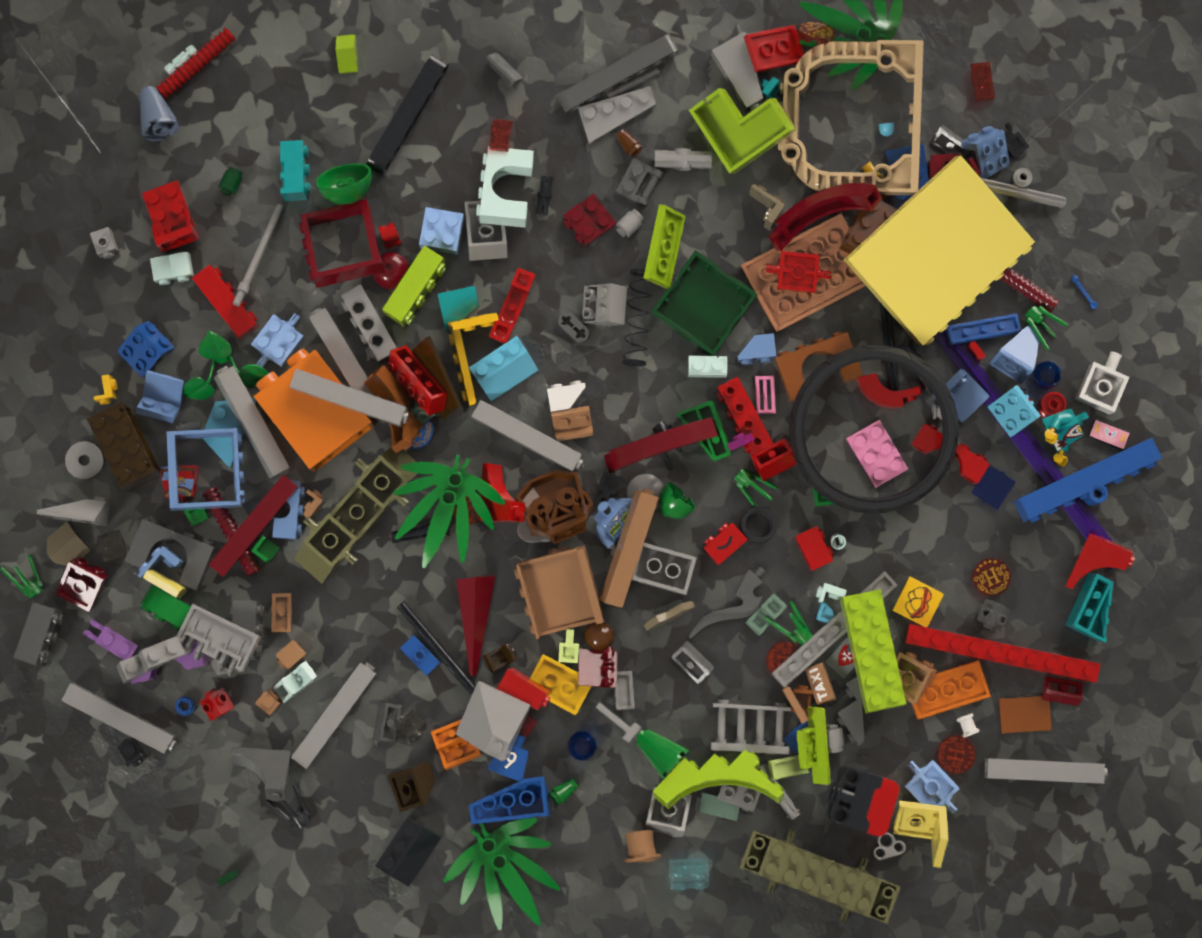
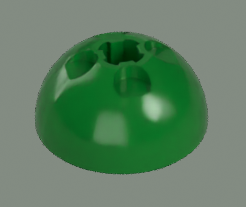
M360 163L340 165L318 176L316 186L322 196L330 202L339 205L352 204L362 199L368 192L372 181L371 168Z

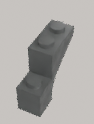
M856 676L845 683L847 688L844 689L849 698H854L855 700L836 712L838 715L836 720L841 727L845 726L849 732L846 735L850 742L860 745L864 742L865 736L863 702Z

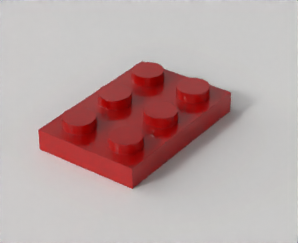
M795 25L746 34L743 37L755 73L797 64L804 55Z

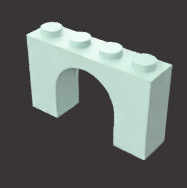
M488 146V152L484 153L483 165H486V168L481 172V181L484 183L483 187L479 188L478 198L481 199V204H477L476 216H480V223L525 228L527 202L502 199L495 194L492 187L495 181L504 175L532 177L534 151Z

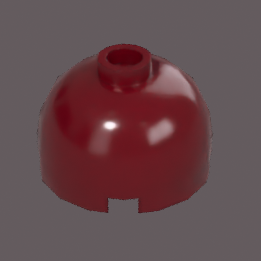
M386 252L380 255L384 272L375 274L373 277L379 286L385 290L393 291L410 266L405 257L399 253Z

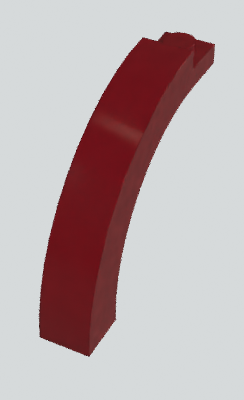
M849 183L824 189L801 200L775 221L777 227L768 237L775 250L781 252L802 229L814 221L844 210L857 209L871 212L882 200V197L876 185L868 183Z
M712 417L659 432L609 451V453L604 455L609 473L619 471L645 459L704 442L718 436Z

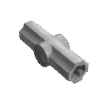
M685 148L676 149L675 151L658 150L655 151V168H675V170L688 171L692 168L711 169L712 151H692Z

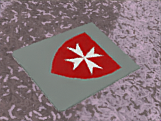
M848 637L826 661V664L842 678H845L855 667L852 652L846 651L849 645Z

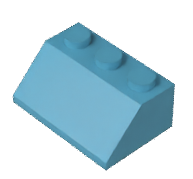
M517 336L469 367L491 402L539 371Z

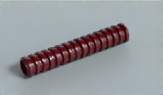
M1007 267L1003 271L1004 275L1000 278L1003 280V283L1007 282L1009 287H1013V290L1017 289L1018 293H1023L1022 296L1026 295L1027 299L1033 300L1032 303L1036 302L1038 307L1042 306L1048 312L1054 310L1059 299H1054L1053 295H1048L1049 292L1045 293L1043 288L1039 289L1038 285H1033L1034 282L1030 283L1028 278L1025 279L1024 275L1020 276L1019 272H1014L1013 268Z
M217 487L210 488L202 494V497L206 498L205 502L224 501V499L220 497L221 493L217 492ZM212 509L211 513L215 514L213 517L217 518V524L220 523L219 527L223 529L222 533L226 534L225 538L229 540L238 529V524H235L236 520L232 519L233 515L229 513L230 509ZM250 549L239 559L241 561L240 565H243V571L246 570V576H251L262 568L261 565L258 566L259 562L255 560L256 556L252 555L253 552Z

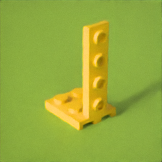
M488 313L448 322V327L451 331V334L448 335L449 342L455 349L453 360L455 365L458 364L460 371L457 372L459 384L462 383L464 389L461 391L463 402H467V405H474L476 398L460 329L466 332L475 330L476 325L481 327L492 326L494 321H498L497 313Z

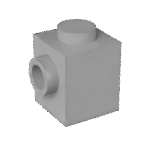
M109 227L90 233L99 257L107 259L115 256L114 253L119 252L113 232Z

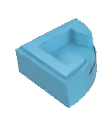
M822 602L816 620L828 623L834 617V612L827 603Z

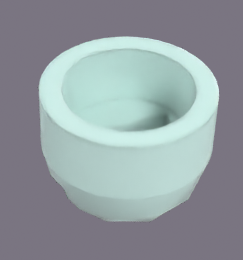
M836 533L831 536L830 544L834 549L840 550L845 547L846 539L842 534ZM836 537H838L839 545H836Z

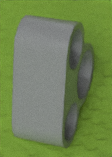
M886 832L884 835L890 836V844L883 846L880 841L882 836H877L878 846H875L872 850V855L876 859L884 860L904 853L906 845L901 840H895L891 833ZM900 843L901 849L895 850V844ZM878 849L883 851L881 856L876 855Z

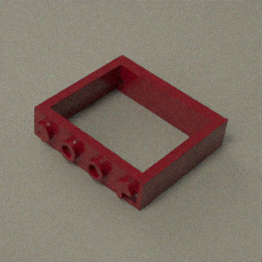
M367 199L352 204L301 214L302 222L299 223L301 234L304 233L305 236L302 239L304 250L307 249L308 254H305L307 266H311L308 274L310 281L314 280L316 288L384 272L371 209ZM363 214L372 260L318 272L310 226Z

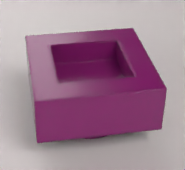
M741 433L732 437L734 441L727 445L730 451L754 441L752 434L744 436Z

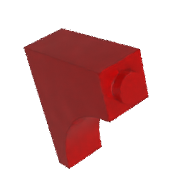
M483 463L482 480L490 484L505 501L504 505L498 504L481 494V498L489 509L493 523L524 522L525 503L516 501L508 493L503 481L502 465Z
M1090 532L1066 583V587L1073 589L1081 577L1098 568L1112 567L1124 571L1127 566L1131 568L1135 559L1132 556L1133 551Z
M509 668L497 687L498 690L531 705L530 707L536 710L543 707L546 708L551 700L549 697L551 694L550 690L514 668Z

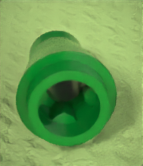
M571 778L569 781L552 788L549 795L557 805L564 804L579 787Z

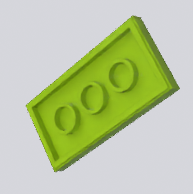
M659 204L644 279L669 289L672 284L686 216L666 205Z

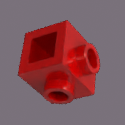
M215 688L209 690L204 694L206 697L199 701L210 721L225 715L235 708L224 688L217 691Z

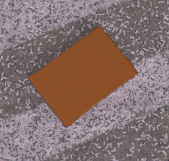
M1042 696L998 699L1001 733L1052 730L1050 701L1042 700Z

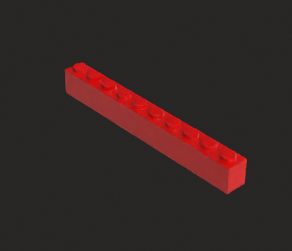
M907 624L903 644L1091 683H1097L1101 664L913 624Z

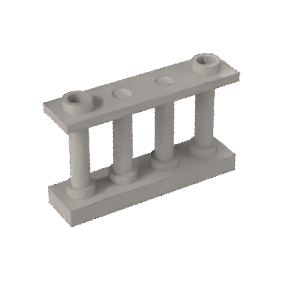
M718 699L717 703H713L712 707H719L718 730L715 742L710 744V750L737 752L747 750L754 753L789 754V746H785V742H783L784 711H791V708L787 707V703H775V707L729 704V700ZM726 708H738L737 738L734 739V743H727V739H725ZM746 709L757 710L756 741H754V744H746V740H744ZM765 710L777 711L776 734L773 745H765L764 741Z

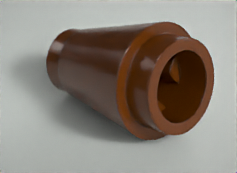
M622 129L616 134V138L626 155L635 157L641 152L643 148L641 142L627 131Z

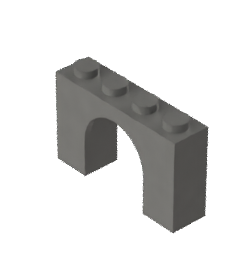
M150 517L148 521L142 519L125 562L140 568L145 562L149 563L152 553L160 543L167 540H176L183 545L187 553V562L178 583L200 591L209 569V563L212 561L217 549L212 547L213 542L202 539L201 542L194 539L195 535L184 532L182 535L177 533L178 528L168 524L166 528L159 525L160 521Z

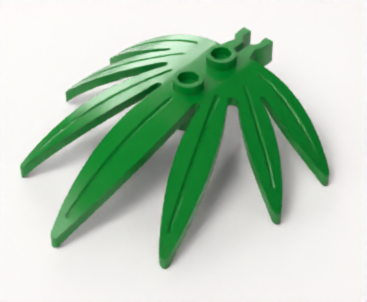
M843 0L864 21L862 23L856 18L828 6L803 1L798 3L803 9L828 26L856 37V40L844 37H814L799 41L800 44L810 47L827 42H877V40H893L892 38L898 29L903 11V0H893L888 20L885 0H873L878 17V22H876L861 0ZM839 63L828 73V77L850 71L862 63ZM866 63L857 73L851 90L864 83L874 73L878 65Z
M458 454L455 457L453 468L435 462H412L400 466L401 469L409 472L433 474V476L422 477L406 483L395 490L393 495L414 493L432 485H437L434 490L415 506L395 537L398 540L409 532L429 512L437 499H440L428 528L422 568L428 565L439 548L449 527L455 505H457L456 535L460 561L464 563L469 541V513L466 496L469 497L474 509L491 530H494V523L489 509L475 490L498 504L504 505L505 501L490 484L479 477L466 473V466L470 462L469 458L462 464L460 471L458 470L460 464V455Z
M524 818L509 822L497 828L491 834L485 830L484 823H479L485 838H482L481 834L476 832L474 828L470 829L471 833L477 837L478 842L457 858L443 880L446 883L454 879L473 861L462 887L460 904L464 905L476 885L481 865H484L487 899L491 914L499 931L502 929V901L494 871H497L505 888L524 913L535 924L541 925L531 893L518 871L510 863V860L537 881L557 891L560 890L557 883L539 865L509 848L510 846L520 848L551 846L549 841L537 837L510 836L511 834L526 830L537 821V818Z

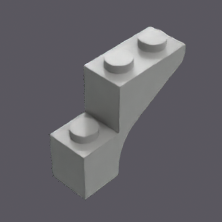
M178 636L141 650L138 655L119 662L116 667L123 684L185 655Z

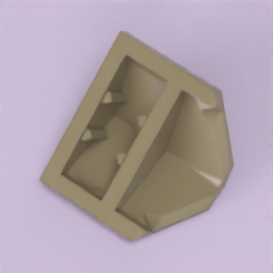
M68 522L64 523L47 538V555L57 564L67 566L68 562L73 558H84L92 551Z

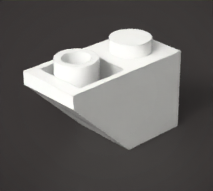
M573 381L569 382L570 385L562 386V384L551 385V388L547 389L551 412L572 409L585 391V383Z

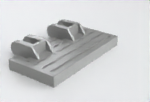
M192 604L177 634L182 643H185L188 636H190L184 648L185 655L187 656L192 652L197 640L200 641L194 653V659L197 661L203 654L218 660L221 652H223L216 667V670L220 672L225 668L230 656L233 657L227 670V675L230 677L235 674L236 670L245 672L261 639V636L195 604Z

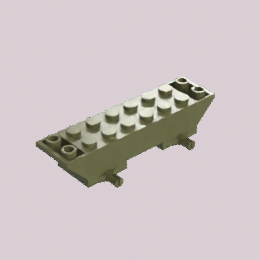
M390 447L369 465L359 458L358 461L362 465L357 461L355 465L363 471L362 475L339 504L318 523L314 522L309 516L306 518L308 521H303L312 530L293 559L321 584L327 580L344 559L351 563L352 566L355 563L350 558L357 562L358 559L350 552L396 500L403 507L406 504L401 499L408 504L409 500L403 495H393L395 490L415 480L419 475L400 468L403 464L416 462L404 450L396 453Z
M788 829L785 840H778L752 831L739 868L770 880L766 892L774 894L777 883L784 884L843 908L839 918L841 921L847 922L851 911L888 924L901 887L870 875L865 871L869 859L861 857L858 868L849 867L797 847L792 843L796 831Z

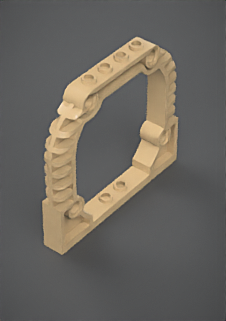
M923 40L822 43L805 53L795 68H790L786 71L784 83L780 84V94H784L783 102H780V105L797 131L778 143V150L781 151L785 163L792 165L794 172L804 184L814 190L822 191L842 184L868 183L876 185L880 195L913 196L919 190ZM888 57L892 61L889 65H883L881 63L882 59ZM832 63H874L878 65L879 70L888 73L894 70L906 82H914V101L910 103L909 114H913V122H909V133H912V154H904L891 166L883 163L878 164L874 167L873 172L867 173L827 172L818 170L807 162L806 148L798 140L800 95L806 92L809 87L810 74L819 67ZM794 75L799 77V81L796 83L789 81ZM794 150L797 152L794 158L786 157L788 151ZM881 170L888 173L884 179L877 177V173Z

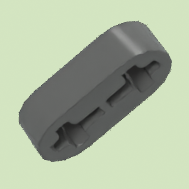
M565 312L559 316V327L575 342L584 343L588 340L589 331L587 327L574 315ZM568 317H570V323L573 325V327L571 328L568 324H566L565 326L562 325V318L567 319ZM576 328L580 332L584 330L585 337L577 338V332L574 329Z

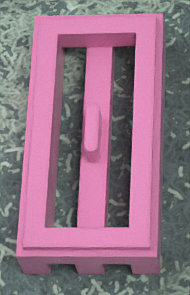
M774 375L755 376L756 412L758 415L776 414ZM759 380L763 381L764 410H760ZM767 380H770L771 410H768Z

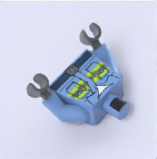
M610 498L607 502L603 501L598 505L599 512L594 518L597 522L596 534L607 549H611L610 553L612 556H614L617 547L614 543L617 544L632 502L631 498H620L618 500Z

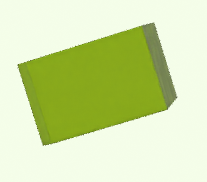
M355 35L336 36V56L339 74L358 72Z

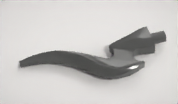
M761 566L754 573L749 569L736 593V597H740L743 600L742 605L717 610L704 616L693 628L688 638L691 639L701 629L712 623L745 618L752 615L759 607L763 596L759 598L754 596L753 590L762 583L759 578L765 573V570Z

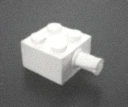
M1111 351L1105 366L1096 362L1091 363L1075 400L1109 415L1114 413L1129 380L1128 376L1115 371L1122 355Z

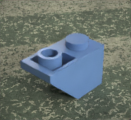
M774 333L755 335L738 355L737 363L742 362V365L753 364V361L761 360V363L772 362V359L776 358Z

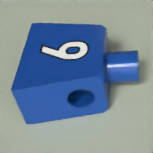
M518 734L508 759L501 761L493 757L487 769L517 781L523 780L529 753L528 750L522 748L526 737Z

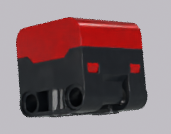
M841 767L836 774L831 788L826 816L837 824L875 836H883L886 834L899 794V785L893 780L851 767Z

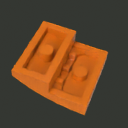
M461 720L431 731L445 770L482 756L477 747L456 735Z

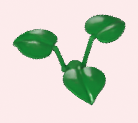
M209 330L198 347L201 356L212 359L208 379L206 381L200 377L190 379L184 384L182 395L194 400L210 398L214 394V386L209 383L211 382L216 362L225 363L229 359L244 386L248 388L257 387L256 384L269 373L263 367L255 364L245 365L239 371L232 358V354H230L232 350L231 345L221 336Z

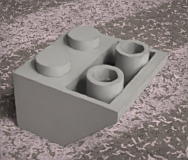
M612 283L584 286L582 324L625 325L627 287Z

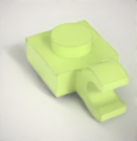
M566 629V642H560L558 662L578 663L579 643H573L574 629Z

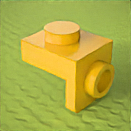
M108 374L101 376L104 395L94 396V401L100 402V405L110 404L111 400L116 399L117 381Z

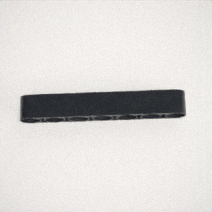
M430 55L371 153L366 164L367 166L382 175L386 173L447 71L448 63L434 55Z

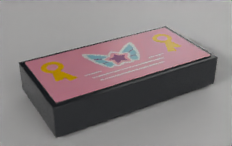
M1094 419L1087 437L1124 451L1131 433Z

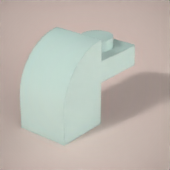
M305 661L292 673L281 679L273 687V690L282 702L285 703L309 686L317 675Z

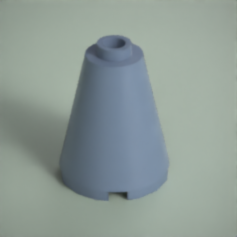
M152 86L144 87L140 92L142 136H145V139L148 141H161L168 134L170 136L175 135L179 130V124L157 88Z

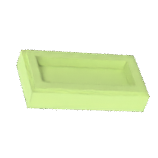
M798 755L768 761L771 780L809 773V769H800Z

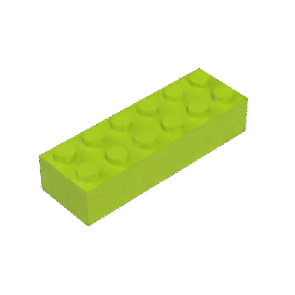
M881 589L842 597L840 603L865 714L906 705Z

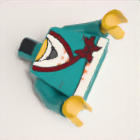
M1067 409L1042 419L1046 428L1045 440L1053 444L1055 449L1059 451V453L1054 455L1053 459L1062 467L1068 462V458L1064 454L1068 452L1070 444L1084 435L1081 426L1091 422L1086 411L1075 416L1072 409Z

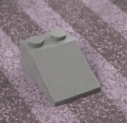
M481 201L464 202L469 261L507 258L505 226L480 223V216H476L477 204H481Z

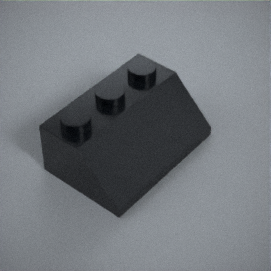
M408 816L375 867L397 881L410 886L441 839V836L411 816Z

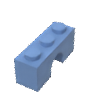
M292 481L299 489L288 501L290 513L285 518H274L273 538L298 540V536L302 535V524H299L300 517H303L304 505H301V499L305 498L306 487L303 486L301 481Z

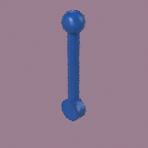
M1072 276V282L1077 284L1081 292L1089 301L1090 308L1096 309L1098 307L1097 302L1093 301L1090 298V296L1085 291L1081 283L1078 281V276Z

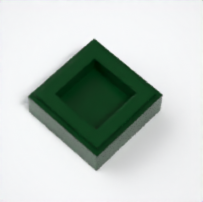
M234 869L216 881L219 886H223L238 877L239 873L237 869Z

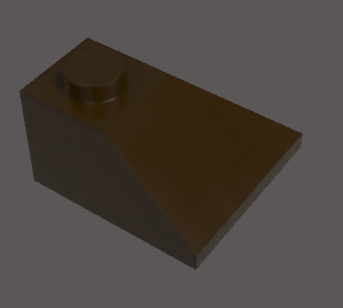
M429 761L388 775L400 812L427 804L435 781Z

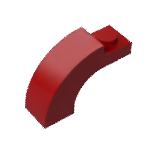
M877 373L860 376L856 379L863 395L872 403L884 408H902L904 406L903 400H906V402L915 401L921 395L920 387L902 391H891L880 383Z

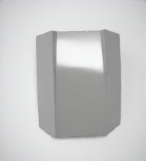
M652 793L645 828L672 837H683L692 794L680 799L668 810L654 798Z

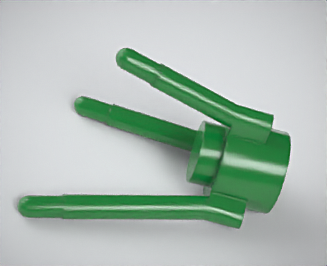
M1035 305L1026 313V321L1031 325L1040 342L1048 351L1050 348L1036 325L1040 324L1055 338L1056 335L1043 322L1045 319L1044 315L1065 327L1068 326V323L1046 311L1042 306L1038 308Z
M743 468L734 480L738 482L736 486L743 492L751 505L756 507L755 502L744 486L747 488L751 485L771 501L772 497L753 482L754 478L775 490L778 487L767 480L763 482L760 476L754 474L750 469L747 471Z
M29 554L28 558L36 582L33 579L27 581L17 566L14 567V570L23 581V586L3 567L0 570L23 592L25 597L28 596L29 599H32L43 592L41 589L43 583L39 578L32 555Z
M789 601V604L797 619L792 613H789V616L797 626L792 631L794 635L767 616L764 618L788 636L794 643L798 641L802 645L812 637L810 629L803 621L793 601Z

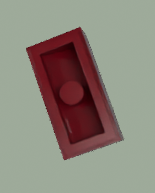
M1045 676L1042 700L1078 706L1083 700L1082 683Z

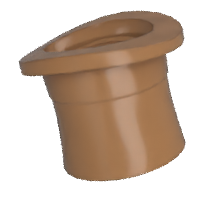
M641 830L625 834L628 858L624 859V862L647 863L661 858V854H656L653 830Z

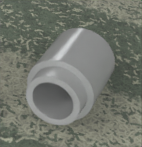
M1026 168L1016 170L1010 179L1011 185L1027 188L1032 182V173Z
M635 209L628 211L616 223L618 227L616 230L621 236L630 237L642 225L644 218Z
M836 723L826 725L828 753L843 751V746L845 745L842 727H838Z

